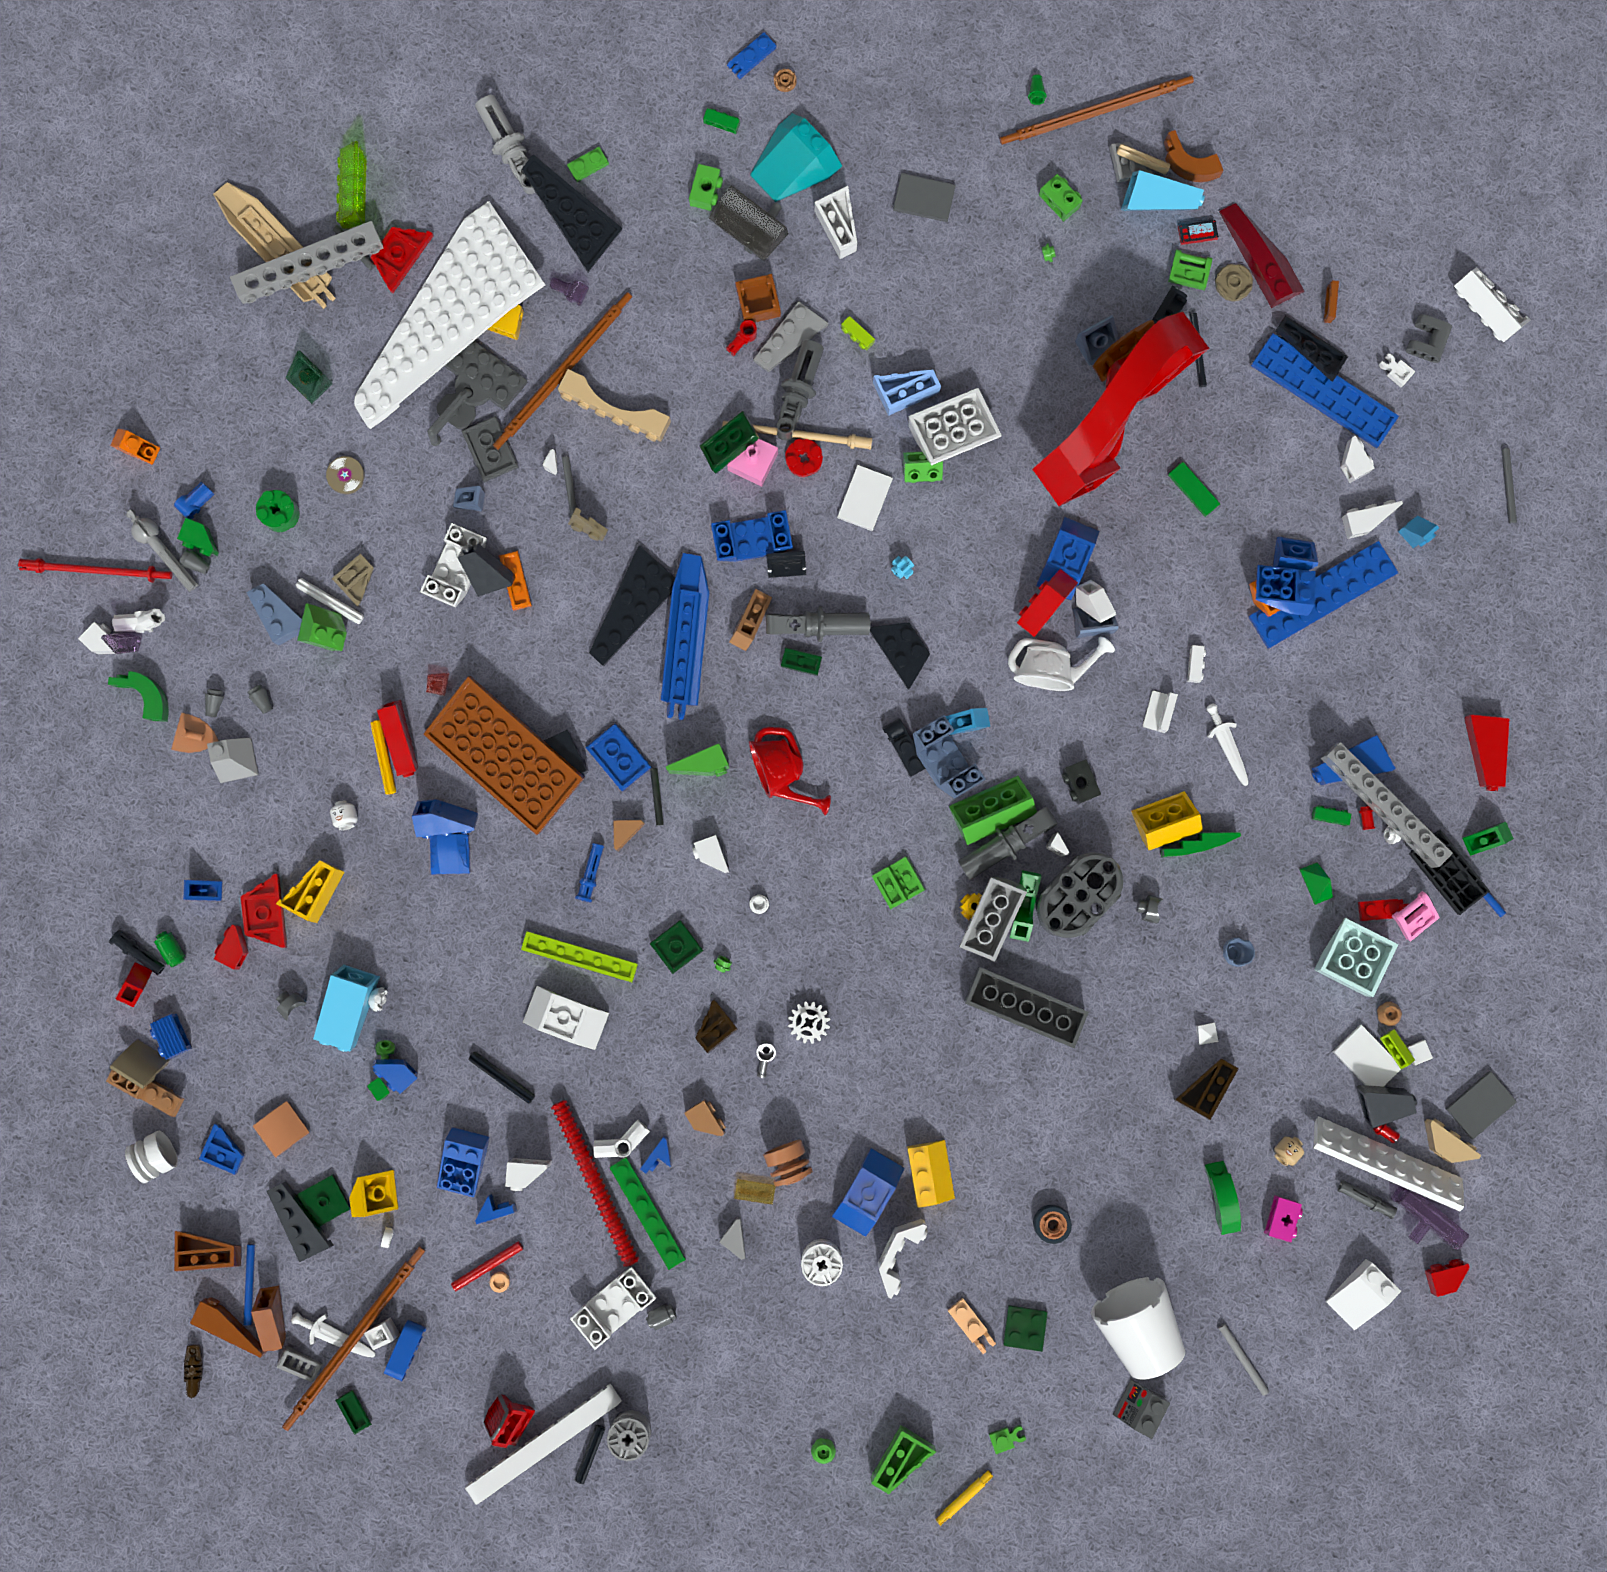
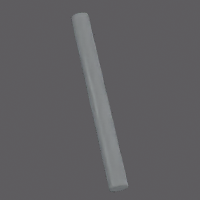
M1225 1323L1219 1326V1330L1263 1396L1268 1394L1269 1390Z

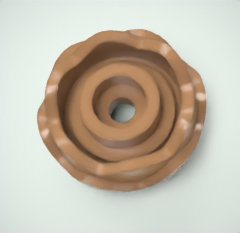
M782 69L774 75V85L779 91L789 92L795 88L797 83L796 75L791 70Z
M1385 1002L1377 1009L1378 1020L1386 1026H1394L1401 1020V1009L1393 1002Z

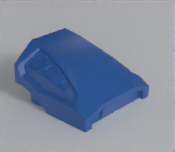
M468 834L433 835V837L429 838L431 875L470 874Z

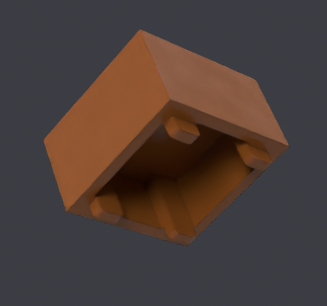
M772 274L735 282L743 321L751 320L755 323L781 317Z

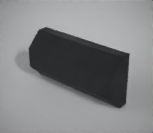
M1438 830L1433 834L1453 853L1440 867L1431 868L1413 849L1409 855L1457 915H1461L1489 893L1490 890L1442 830Z

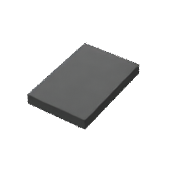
M901 173L893 211L948 222L956 185Z
M496 416L461 431L484 483L519 468L507 441L499 450L493 447L496 440L503 434Z
M1489 1071L1445 1109L1470 1139H1474L1517 1101L1495 1075Z

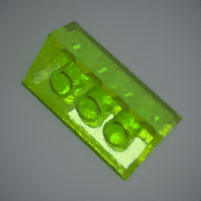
M354 141L340 149V157L337 158L340 175H337L339 193L336 194L337 204H339V211H336V220L343 229H352L365 223L367 156L358 141Z

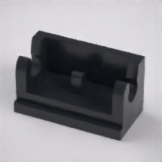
M1172 285L1152 319L1156 324L1167 316L1181 312L1188 296Z
M805 551L767 554L768 578L806 575Z

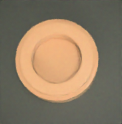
M496 1272L490 1278V1287L495 1292H504L510 1285V1278L504 1272Z

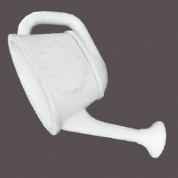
M1100 636L1096 651L1081 665L1071 667V655L1062 645L1056 642L1024 638L1011 651L1008 657V665L1011 671L1016 674L1014 680L1021 684L1047 690L1069 691L1074 689V683L1101 655L1106 652L1113 653L1115 648L1108 639ZM1024 646H1031L1027 648V653L1021 666L1018 667L1015 663L1016 657Z

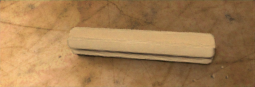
M1124 144L1118 147L1117 154L1162 174H1166L1169 171L1170 164Z

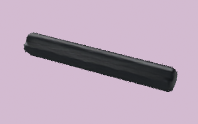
M473 1052L468 1060L526 1103L530 1104L533 1101L535 1094L477 1052Z

